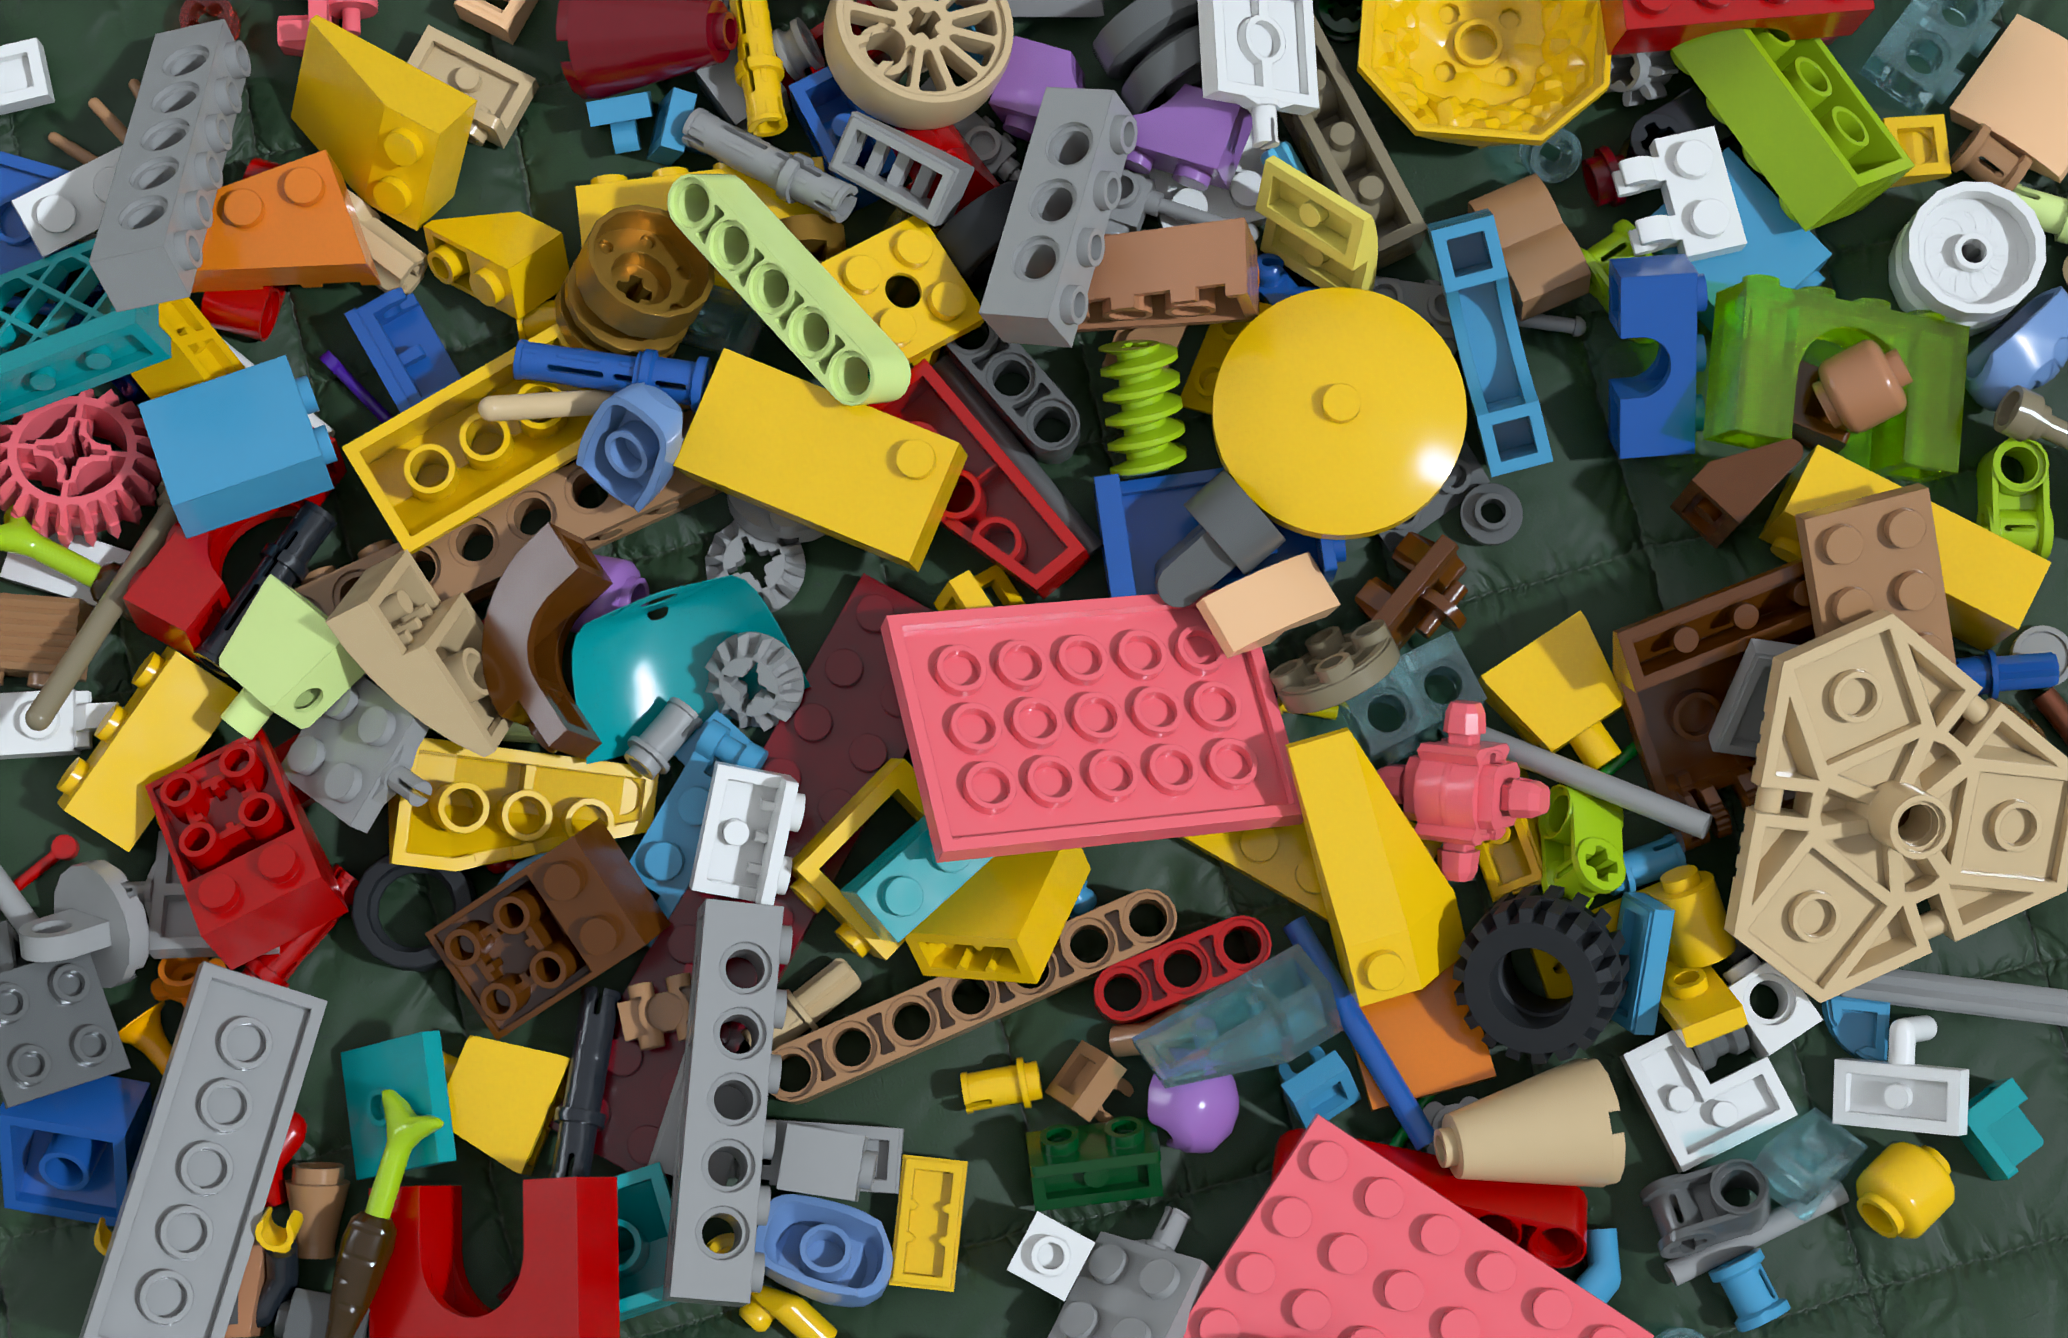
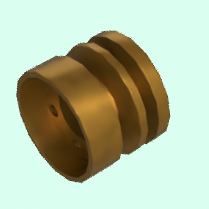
M637 204L614 208L596 221L578 257L564 279L555 298L556 322L566 342L572 348H584L592 351L637 357L639 351L653 349L658 350L659 357L672 358L679 343L685 337L689 326L694 322L708 299L715 283L714 266L675 225L668 212L660 208Z

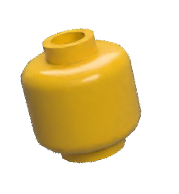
M1908 1142L1890 1144L1856 1180L1857 1209L1861 1217L1874 1231L1887 1238H1896L1898 1236L1903 1239H1913L1922 1236L1955 1200L1954 1184L1950 1177L1951 1168L1949 1163L1937 1150L1930 1146L1923 1145L1919 1147Z

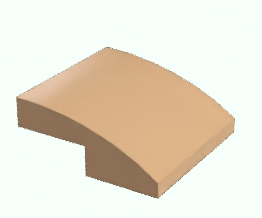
M2017 14L1949 108L1952 122L1972 131L1981 123H1985L1991 128L1990 136L2004 145L2017 157L2027 155L2033 160L2029 168L2030 170L2058 183H2061L2068 173V40L2046 27Z

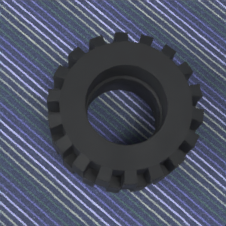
M1532 885L1523 887L1516 897L1512 892L1501 897L1493 908L1490 907L1462 942L1457 952L1461 957L1454 965L1453 979L1461 981V984L1454 991L1457 1006L1468 1005L1470 1009L1463 1019L1471 1030L1480 1026L1486 1032L1481 1040L1491 1049H1493L1497 1042L1508 1047L1505 1056L1519 1061L1524 1052L1531 1053L1532 1064H1546L1553 1053H1555L1559 1061L1572 1058L1579 1047L1585 1051L1595 1042L1600 1032L1604 1031L1619 1007V1003L1624 997L1629 983L1624 980L1630 970L1629 955L1618 954L1625 944V939L1620 929L1609 932L1606 925L1612 917L1603 908L1596 914L1589 910L1586 905L1591 898L1580 892H1577L1572 900L1565 898V887L1550 885L1546 892L1540 895L1538 886ZM1521 948H1533L1547 952L1555 957L1565 967L1571 978L1573 995L1566 998L1552 999L1539 996L1527 989L1514 972L1511 962V951Z

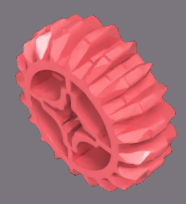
M90 388L80 392L78 396H69L12 418L14 425H0V509L6 512L13 505L10 513L13 518L24 516L32 525V529L42 536L50 538L53 534L57 533L60 544L68 548L75 535H84L85 541L94 547L97 541L96 533L107 530L110 535L119 539L122 531L119 522L125 520L139 525L142 518L140 506H155L157 498L155 487L159 486L163 478L143 418H141L139 408L134 405L133 401L120 405L119 398L112 389L96 399L94 390ZM92 436L106 439L116 444L123 451H112L111 445L97 443L93 440ZM28 480H39L42 482V486L56 488L60 491L61 495L56 496L43 492Z

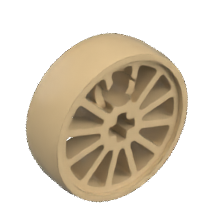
M830 0L826 10L823 29L824 51L829 69L841 90L855 105L872 117L887 124L913 130L938 129L955 124L971 115L989 99L1008 66L1012 52L1014 29L1011 9L1007 0H870L877 7L857 3V0ZM953 3L964 7V9L952 12L947 11ZM851 23L868 28L861 35L856 36L852 32ZM972 25H976V26H975L976 32H975V31H971V30H967V29H963V28H965V27H969V26H972ZM867 51H883L893 61L883 60L878 65L870 59ZM964 51L983 55L981 65ZM946 64L968 83L959 87L956 86ZM929 71L937 91L920 90L919 82L922 72ZM905 73H908L906 86L898 84Z

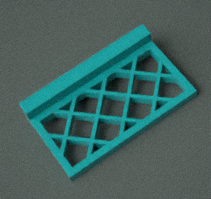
M96 238L0 275V322L3 323L0 328V423L172 358L171 337L159 326V304L116 312L106 292L93 308L83 304L100 282L89 263ZM82 267L85 268L66 294L56 290L69 272ZM28 288L31 289L11 315L2 311L15 293ZM48 299L57 302L58 304L38 329L29 325ZM75 312L85 316L79 325L61 331ZM21 333L30 337L26 345L7 352Z

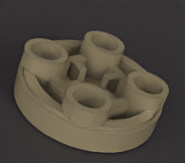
M1382 619L1365 623L1353 632L1342 635L1338 626H1332L1309 637L1305 641V646L1309 652L1299 659L1281 664L1270 673L1269 677L1288 712L1293 714L1313 713L1344 703L1376 685L1397 665L1400 659V651L1385 621Z

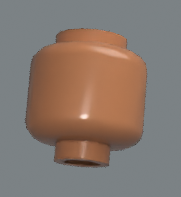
M1865 339L1822 361L1818 368L1820 380L1813 383L1812 387L1833 427L1836 429L1844 425L1850 432L1859 434L1902 413L1907 405V398L1902 387L1914 381L1896 348L1884 354L1878 343Z

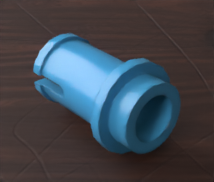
M1671 833L1656 841L1623 852L1626 868L1625 880L1619 888L1610 892V894L1616 896L1621 893L1624 895V892H1636L1637 887L1659 880L1665 872L1687 865L1684 852L1679 842L1676 843V837Z

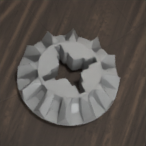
M734 519L730 525L714 535L708 554L705 556L707 580L729 576L730 573L737 571V567L746 562L744 555L746 550L743 545L746 542L750 543L752 549H756L759 556H766L768 554L774 556L781 553L773 557V561L764 566L766 573L764 579L767 584L765 588H761L759 581L755 580L750 572L732 574L733 576L745 579L758 592L770 612H775L787 605L795 597L803 583L806 563L801 543H799L797 538H778V543L760 540L745 531Z
M742 632L732 635L716 647L711 659L705 666L709 671V682L705 692L713 693L719 704V713L728 714L739 721V729L754 726L761 727L765 732L777 725L779 720L786 722L796 712L802 701L804 677L799 662L790 649L769 635L759 632ZM758 663L756 669L758 683L766 687V689H761L750 700L747 693L748 685L745 681L740 680L739 677H744Z

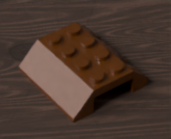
M1802 558L1613 631V676L1623 696L1624 705L1622 707L1649 790L1711 814L1710 830L1718 839L1732 834L1733 830L1730 814L1727 808L1723 806L1716 790L1731 785L1744 812L1746 807L1754 805L1758 785L1751 782L1753 765H1756L1757 758L1712 751L1708 736L1751 638L1802 645L1815 639ZM1784 790L1781 808L1793 809L1796 791ZM1668 826L1671 833L1676 837V842H1679L1683 852L1711 841L1709 831L1703 839Z

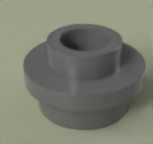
M1486 483L1473 488L1465 496L1459 512L1460 523L1466 535L1476 543L1485 546H1498L1511 540L1518 532L1523 520V508L1519 498L1512 490L1501 484ZM1489 503L1496 504L1503 512V519L1498 523L1487 522L1481 515V507Z

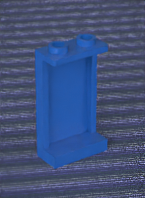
M1224 467L1121 482L1119 474L1094 477L1093 493L1109 598L1158 594L1155 588L1156 575L1154 568L1156 562L1199 525L1183 504L1220 473ZM1272 522L1286 541L1246 575H1251L1281 561L1309 552L1326 581H1333L1337 572V562L1346 561L1345 540H1329L1305 536ZM1235 566L1209 590L1221 589L1246 576Z

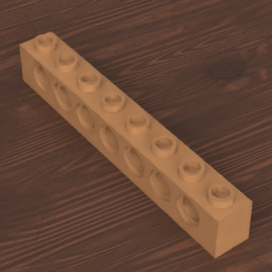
M691 409L683 413L682 437L684 439L695 416ZM577 461L567 466L564 465L413 553L412 557L416 563L420 561L435 562V575L429 583L441 602L463 592L470 605L473 606L492 597L509 563L518 551L534 536L521 531L524 517L532 510L545 509L550 511L551 524L583 538L590 550L594 551L722 492L686 477L676 468L664 489L639 513L608 494L606 501L599 507L587 509L578 505L579 495L586 486L597 482L581 466L576 465ZM478 535L493 537V548L486 558L480 561L465 559L464 550L469 540ZM391 539L378 541L362 549L357 554L359 560L336 570L335 566H325L309 572L301 586L294 590L306 597L326 615L330 616L366 569L404 550L399 542L394 544Z

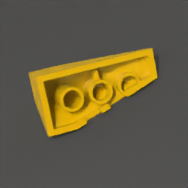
M424 737L417 749L411 771L431 784L432 794L429 796L414 789L428 799L425 804L418 807L412 806L398 793L388 801L389 864L456 872L487 864L529 857L551 851L599 818H601L614 839L645 833L654 819L659 773L651 780L638 773L630 764L608 761L587 764L586 759L583 760L577 757L497 747L494 753L482 757L452 741Z

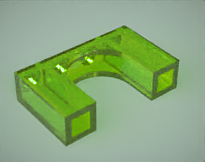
M1762 274L1743 276L1740 283L1716 292L1703 440L1755 449L1782 440L1792 439L1797 373L1802 356L1809 345L1815 339L1833 342L1846 349L1861 340L1870 339L1878 343L1884 354L1896 348L1914 382L1902 387L1907 398L1905 410L1873 427L1869 470L1876 474L1920 483L1957 474L1959 469L1970 326L1946 322L1945 316L1932 310H1913L1904 313L1891 310V303L1882 299L1861 298L1852 302L1836 298V291L1826 287L1807 286L1796 290L1780 286V279L1774 276Z

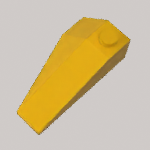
M1348 727L1286 744L1289 764L1341 975L1359 1007L1423 989L1461 957L1457 952L1465 940V934L1454 890Z

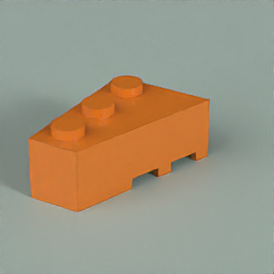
M326 149L223 186L217 190L212 209L213 223L207 229L202 248L203 263L200 268H197L191 293L263 289V286L301 285L303 288L323 287V283L360 282L361 285H382L342 173Z

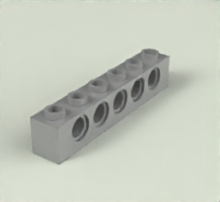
M225 19L155 34L89 260L116 312L190 297L197 268L202 266V248L207 229L213 223L212 209L217 190L223 184L222 170L227 151L232 148V131L236 115L242 109L241 96L245 80L251 74V62L248 51L242 41H235Z
M706 898L698 908L662 1301L743 1307L750 1304L751 1292L760 1293L762 1290L765 1254L755 1252L757 1225H767L771 1200L770 1186L760 1185L762 1160L772 1159L776 1141V1121L766 1119L768 1093H778L782 1069L781 1055L772 1054L774 1028H783L787 1010V991L777 989L779 964L787 965L789 963L793 937L792 926L782 925L783 906ZM740 957L751 962L757 972L755 986L740 988L732 984L726 975L727 960ZM738 1022L748 1029L752 1040L748 1052L737 1054L730 1052L724 1047L720 1039V1028L723 1023ZM730 1086L742 1093L746 1102V1110L741 1119H727L718 1113L714 1105V1095L717 1088ZM727 1152L738 1161L740 1177L734 1186H722L711 1178L708 1171V1162L713 1153ZM707 1219H724L733 1228L735 1239L728 1253H715L705 1245L702 1238V1229Z

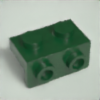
M1121 1116L1105 1123L1081 1126L1057 1124L1041 1131L1026 1132L1035 1212L1164 1196L1160 1166L1161 1151L1156 1125L1149 1121L1148 1117Z

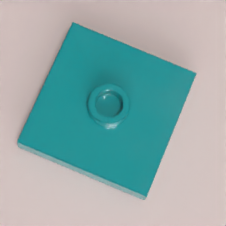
M439 1030L418 1032L340 1053L356 1180L375 1178L387 1141L385 1113L381 1091L386 1089H392L410 1104L417 1116L433 1115L444 1122V1126L422 1139L412 1149L405 1172L456 1161Z

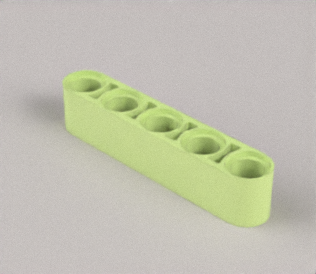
M686 174L680 176L672 184L668 193L667 206L669 215L675 225L835 399L845 405L858 406L892 402L898 400L906 393L910 385L911 369L909 361L901 349L743 180L731 174ZM868 368L870 372V382L868 378Z

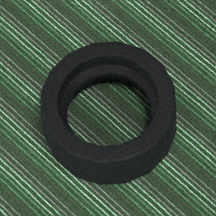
M1018 180L1003 183L969 203L953 216L936 235V238L970 290L988 283Z
M389 854L383 855L364 872L353 894L351 917L358 939L374 957L402 971L428 972L446 966L432 944L413 948L403 947L392 941L382 929L378 916L380 900L386 888L397 878L411 873L429 874L439 879L449 890L453 902L454 915L478 899L473 882L463 870L454 872L389 864Z

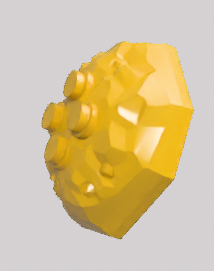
M1362 0L1357 72L1415 136L1446 143L1477 146L1479 149L1489 146L1514 144L1541 146L1609 88L1611 55L1608 56L1600 0Z

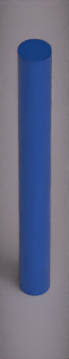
M1301 916L1283 928L1285 934L1416 1151L1434 1142L1435 1130L1363 1011L1350 993L1346 983L1306 917Z

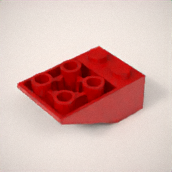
M262 728L252 740L243 736L145 785L200 935L230 970L349 912L330 863Z

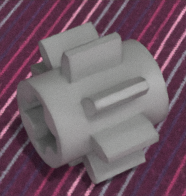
M1670 50L1611 55L1610 85L1605 93L1623 92L1624 106L1642 105L1646 99L1665 98L1667 92L1664 85L1671 79L1673 74L1678 73V68L1674 66Z

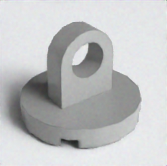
M89 860L72 865L60 875L54 892V914L32 920L19 928L21 957L32 962H56L90 953L102 988H113L131 982L137 977L134 974L135 970L144 967L149 954L150 932L143 904L137 895L128 897L125 888L121 885V883L128 881L127 877L120 869L107 861Z

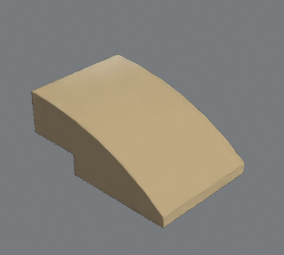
M408 549L366 569L327 618L326 624L365 673L396 703L418 720L450 741L482 757L494 753L513 724V721L500 717L490 698L482 664L484 625L463 592L441 602Z

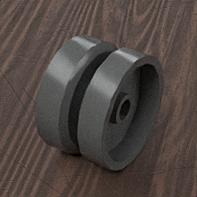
M1135 0L1119 12L1100 31L1094 40L1092 52L1107 76L1116 81L1126 80L1122 87L1121 98L1132 115L1146 113L1160 107L1170 100L1184 84L1202 88L1197 0Z

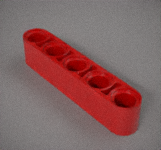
M1298 1128L1287 1131L1278 1139L1275 1147L1271 1183L1306 1129ZM1357 1139L1550 1267H1571L1580 1262L1585 1256L1587 1248L1588 1199L1584 1191L1578 1186L1457 1179L1449 1167L1442 1168L1435 1154Z

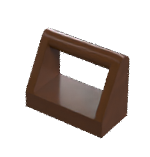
M1786 439L1710 461L1691 480L1671 504L1670 508L1716 549L1801 460L1803 447L1795 439Z

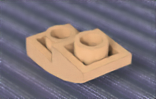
M1309 552L1281 561L1237 580L1202 598L1196 604L1227 658L1271 644L1284 631L1325 618L1341 605Z

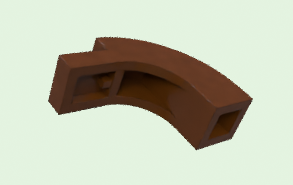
M548 522L518 551L501 576L492 595L483 629V673L490 698L500 717L528 727L534 739L547 751L555 753L559 750L585 760L602 742L567 689L562 668L563 651L568 634L575 621L613 582L583 538Z

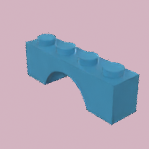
M1487 208L1427 224L1485 463L1491 477L1553 462L1539 399L1531 378L1516 320L1509 276L1494 215Z

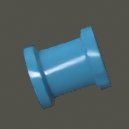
M1761 1248L1752 1249L1708 1272L1713 1283H1721L1738 1316L1734 1324L1738 1332L1742 1333L1762 1326L1791 1309L1786 1298L1778 1297L1761 1264L1765 1258Z

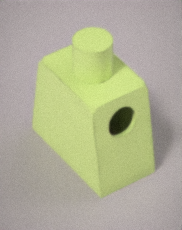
M272 574L262 584L219 657V667L243 686L242 690L220 717L250 740L255 737L273 712L300 729L310 727L365 674V671L345 650L325 621L329 616L306 597Z

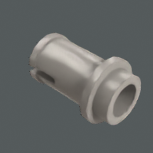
M671 697L664 709L639 737L631 736L628 739L629 749L624 754L625 760L638 773L648 779L653 780L658 773L666 774L670 770L668 761L691 734L700 728L703 724L702 719L698 718L697 712L684 701Z

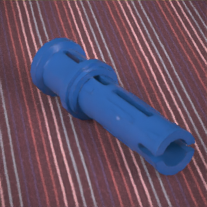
M521 339L518 341L515 350L513 374L516 380L527 379L618 392L631 384L644 382L645 385L655 386L662 390L677 404L689 405L692 412L696 413L712 376L711 357L699 356L696 362L659 357L658 350L653 349L639 351L637 357L592 351L584 348L535 343Z

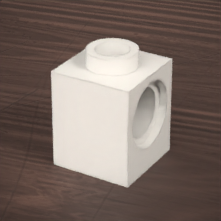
M1755 953L1722 974L1729 983L1727 985L1728 988L1743 1005L1748 1022L1744 1029L1749 1039L1750 1048L1757 1058L1773 1054L1823 1020L1802 989L1767 962H1760ZM1757 984H1764L1770 987L1778 997V1010L1771 1019L1758 1016L1750 1005V994Z
M1037 1211L1007 1270L1065 1301L1095 1242Z

